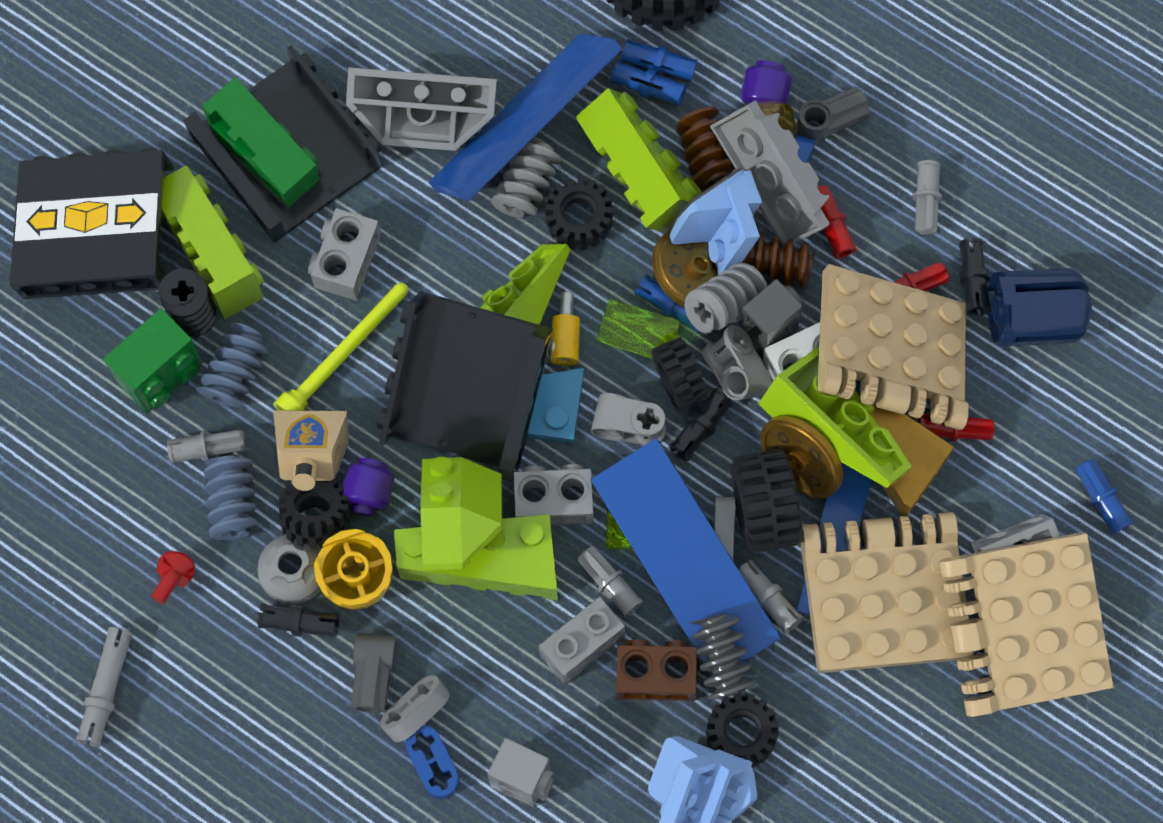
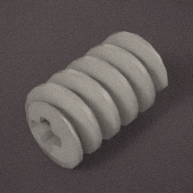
M534 137L509 161L510 169L504 172V182H500L497 186L498 194L492 197V205L503 214L515 218H522L525 214L536 215L538 209L531 204V201L543 202L544 196L537 191V188L542 190L549 189L550 183L543 178V175L547 177L555 176L556 171L549 163L560 164L562 162L561 156L554 152V149L545 141Z
M736 263L688 293L684 304L686 315L691 324L704 334L710 333L713 329H723L727 324L734 322L737 317H741L742 307L767 287L766 281L753 266L746 263Z

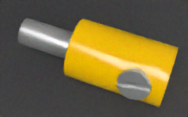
M572 292L561 293L560 315L552 317L551 363L559 366H574L579 363L580 318L573 315L574 293Z

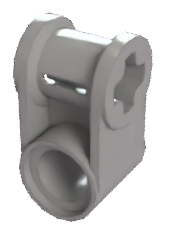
M737 325L728 326L724 330L723 336L717 342H711L703 348L704 360L712 369L728 398L743 400L764 395L770 387L771 375L756 352L751 338L741 327Z
M602 393L599 395L591 433L602 439L624 441L643 446L655 438L661 443L666 436L665 414L663 409L657 404L629 399L618 394ZM648 420L655 421V424H652L650 429H643V425H646Z

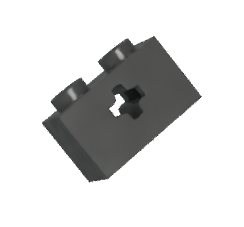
M777 279L743 306L741 312L740 327L749 335L756 352L762 358L766 347L790 337L798 331L802 311V300L797 292L789 285L784 287Z

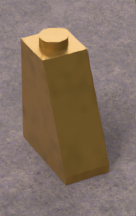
M875 398V402L871 404L874 408L871 415L879 427L885 428L890 432L912 466L906 474L888 488L882 486L898 512L902 516H908L943 467L954 447L907 415L878 408Z

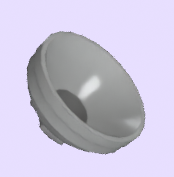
M287 535L274 539L262 551L258 561V578L263 590L269 597L283 604L296 605L313 599L321 591L316 582L314 571L315 559L318 557L321 547L316 543V548H310L309 542H305L303 547L297 546L296 539L290 542L287 539ZM287 554H295L302 559L301 568L295 574L288 575L279 570V562Z

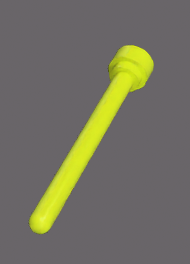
M397 283L296 391L291 389L288 393L283 392L273 403L274 407L277 410L305 411V408L308 406L307 400L408 294V286L405 283Z

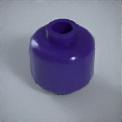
M757 60L756 65L748 67L745 71L740 99L746 105L756 100L765 116L772 115L773 111L782 110L787 106L792 77L785 71V66L780 63Z
M358 458L357 463L347 466L342 495H346L349 498V505H352V513L373 517L375 510L380 511L388 508L395 478L394 474L387 470V463L368 458Z

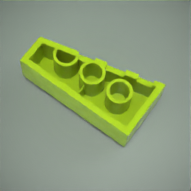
M608 88L576 116V119L597 152L604 157L607 155L610 157L611 160L607 162V168L613 177L617 178L622 184L628 185L629 189L624 194L631 205H636L645 213L640 217L644 226L648 229L666 233L672 229L680 210L691 199L702 192L691 178H684L678 170L681 164L677 157L669 149L663 150L656 140L659 134L653 125L647 120L642 121L635 112L638 109V105L633 98L625 91L620 93Z
M186 165L163 178L161 214L193 268L205 280L210 295L225 320L263 299L264 297L259 285L265 282L254 263L249 264L243 255L246 253V250L237 234L231 235L225 224L229 222L219 204L216 203L212 206L206 195L211 192L201 174L199 173L194 176Z
M550 514L502 519V530L481 551L470 558L471 561L464 569L423 571L421 527L394 530L396 563L400 579L449 586L454 584L484 591L490 589L509 592L513 595L544 597V599L558 601Z

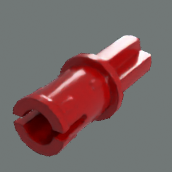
M827 185L818 186L817 188L821 194L829 195L821 210L830 224L820 231H824L835 259L847 257L857 249L845 225L846 215L840 213L830 188Z
M935 263L913 274L905 272L902 275L903 278L894 281V283L927 292L947 283L949 275L943 264Z
M923 412V415L917 418V423L938 437L950 438L951 442H956L958 438L991 440L994 435V421L987 418L968 417L967 423L962 430L945 426L944 421L941 424L931 422V413Z

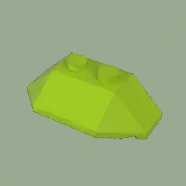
M462 457L422 459L420 511L423 571L464 569L471 561L470 558L481 551L502 530V475Z

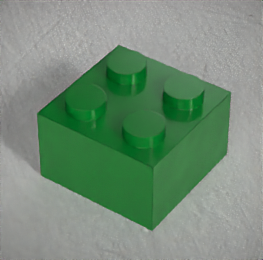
M162 308L103 358L118 385L146 414L152 408L157 409L163 406L171 397V392L179 384L191 381L198 374L200 366L203 364L192 339Z

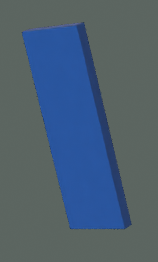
M579 34L428 183L436 192L470 201L621 52L622 48L615 39Z
M657 438L590 479L693 647H697L698 650L706 644V641L693 638V634L701 630L702 625L690 624V622L722 614L740 617V621L733 625L731 630L743 631L744 637L736 641L734 645L747 647L748 652L739 657L738 661L749 659L781 639ZM699 655L703 663L710 660L709 656Z

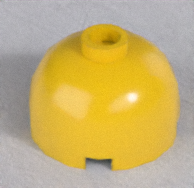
M352 529L338 532L328 538L322 545L323 548L315 559L314 571L316 582L327 599L339 607L351 610L368 608L382 599L389 590L394 573L391 554L382 540L374 537L372 534L365 533L363 530Z

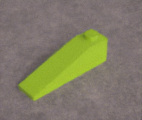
M542 244L509 273L510 281L506 285L495 291L490 289L481 297L485 303L479 308L539 325L569 255L570 248L568 245Z
M819 346L777 375L758 403L772 418L784 415L795 417L808 423L828 440L842 463L886 488L911 469V464L890 432L885 428L879 427L871 415L874 410L873 406L861 403V398L856 390H854L853 395L849 399L839 397L838 393L833 396L818 391Z

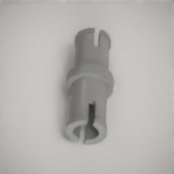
M753 560L739 568L762 608L778 624L784 634L794 630L803 621L804 617L781 594L783 589L778 584L773 585L755 565Z

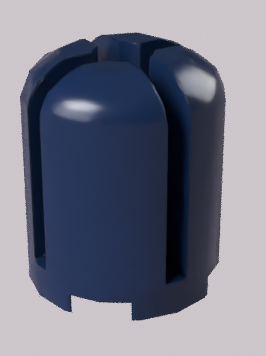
M1072 268L992 273L988 291H995V295L993 297V313H988L992 340L993 342H1000L999 347L1076 343L1083 338L1090 323L1092 306L1088 285L1082 274Z

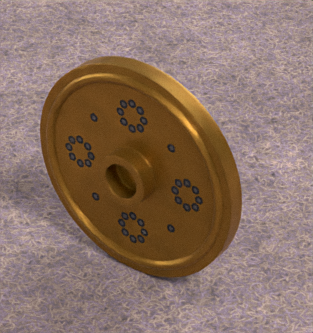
M670 229L662 235L654 246L652 267L656 280L662 290L674 302L684 307L685 298L689 292L719 274L715 263L709 257L708 242L672 244Z
M784 415L770 419L763 426L760 433L762 451L783 450L791 464L798 492L814 498H827L841 487L843 482L841 461L832 445L814 427L800 419Z

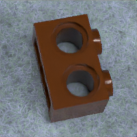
M628 640L625 642V645H617L616 700L695 701L697 647H688V642L678 640L666 641L665 646H649V642L645 640ZM633 661H640L647 666L648 671L644 676L635 678L626 672V666ZM671 662H680L686 667L687 673L683 677L676 679L670 677L666 673L665 668Z

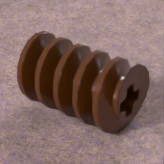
M711 106L700 108L685 115L676 125V132L681 137V147L685 150V160L690 163L689 173L694 176L693 181L701 191H705L735 168L730 159L724 160L728 155L710 127L719 121L714 119L719 115V109Z
M759 232V239L742 263L753 266L762 276L769 271L770 283L776 279L778 280L781 274L784 275L785 286H791L794 280L798 278L800 290H805L809 283L816 249L813 254H809L808 243L803 242L798 251H794L793 239H788L783 248H781L779 237L776 235L772 237L768 244H765L764 233Z

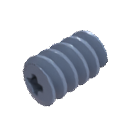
M231 322L228 325V330L231 334H225L221 339L224 347H218L214 352L217 360L210 361L207 366L211 374H204L201 377V383L204 387H197L196 390L204 397L218 404L240 408L242 403L235 397V394H248L249 390L241 382L243 379L255 381V375L248 368L250 366L261 368L263 364L255 355L256 353L268 355L269 350L262 344L265 338L258 331L244 324Z
M222 456L207 460L205 464L208 467L204 470V476L209 480L205 485L206 493L211 495L206 500L207 507L212 510L207 515L208 522L213 525L208 530L210 538L215 540H240L249 537L251 534L247 532V528L258 523L256 518L246 517V513L256 510V505L245 502L244 499L255 495V490L243 487V484L253 481L254 476L253 474L242 472V469L251 467L253 465L252 460L238 456Z

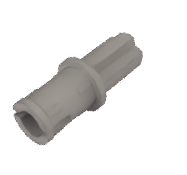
M923 160L917 164V191L913 193V201L916 202L915 230L920 235L935 234L937 231L938 203L942 201L943 195L939 193L941 164L934 160Z
M204 430L200 432V435L167 439L168 457L171 464L201 458L207 461L212 455L242 451L245 448V437L242 430L209 435Z
M591 546L581 553L578 563L599 586L597 591L599 593L604 592L619 608L625 618L634 613L643 604L644 601L637 596L622 578L623 572L621 570L616 571L596 547Z

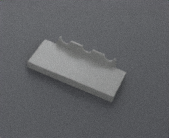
M755 100L720 119L710 127L735 169L751 170L762 201L759 208L775 235L779 237L781 245L784 246L788 239H793L794 243L824 229L830 224L821 210L829 195H823L819 192L817 188L819 178L810 163H804L799 159L798 149L800 147L790 130L782 129L778 123L780 113L765 116Z

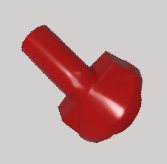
M170 551L160 556L156 570L162 579L152 593L151 598L164 605L176 585L184 588L192 580L195 574V565L188 555L179 551Z

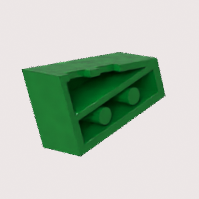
M236 77L202 105L211 132L216 139L287 208L320 180L316 166L319 162L313 153L306 147L301 149L293 140L294 138L288 129L280 122L277 123L263 105L253 97Z

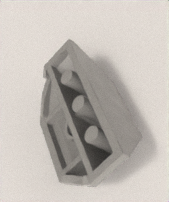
M348 67L346 106L358 117L381 145L456 151L494 117L497 79Z

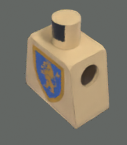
M274 410L273 416L280 478L292 480L293 486L302 491L311 490L315 486L316 481H331L335 479L349 444L347 411Z

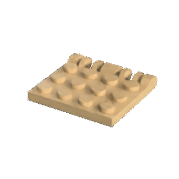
M829 264L822 271L818 391L833 396L838 393L839 397L849 399L855 390V380H860L861 403L871 405L875 402L876 398V406L878 408L900 414H905L908 410L909 416L919 418L925 411L926 399H929L931 422L941 424L944 421L945 426L962 430L968 419V403L965 401L966 303Z
M954 512L937 513L936 528L932 514L922 515L920 528L923 545H912V525L909 517H898L897 527L900 547H895V531L891 517L864 519L862 522V533L865 550H860V536L856 520L846 521L845 537L848 551L836 552V532L832 522L822 523L821 533L824 553H821L818 525H802L800 544L817 673L957 661L974 655V651L965 653L955 652L950 624L969 620V616L949 617L948 613L949 606L955 603L966 602L965 591L946 593L943 585L947 581L963 578V575L942 577L939 563L942 559L960 556L958 527ZM936 530L938 536V543H936Z
M1074 533L945 558L939 561L942 577L972 574L970 577L943 583L946 593H959L974 588L976 597L975 601L955 603L948 607L949 617L971 615L977 612L979 618L950 624L955 652L965 653L985 649L983 654L957 660L958 670L970 671L988 666L989 677L968 680L961 684L963 694H974L992 690L991 693L965 698L966 716H981L998 710L1114 688L1087 533Z

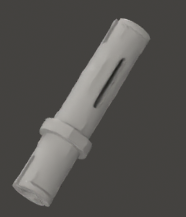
M108 628V634L90 696L85 698L84 707L86 709L78 736H76L78 743L86 745L90 729L94 727L90 746L101 747V740L109 714H112L114 709L113 700L130 640L133 636L130 631L123 629L118 647H115L119 628Z

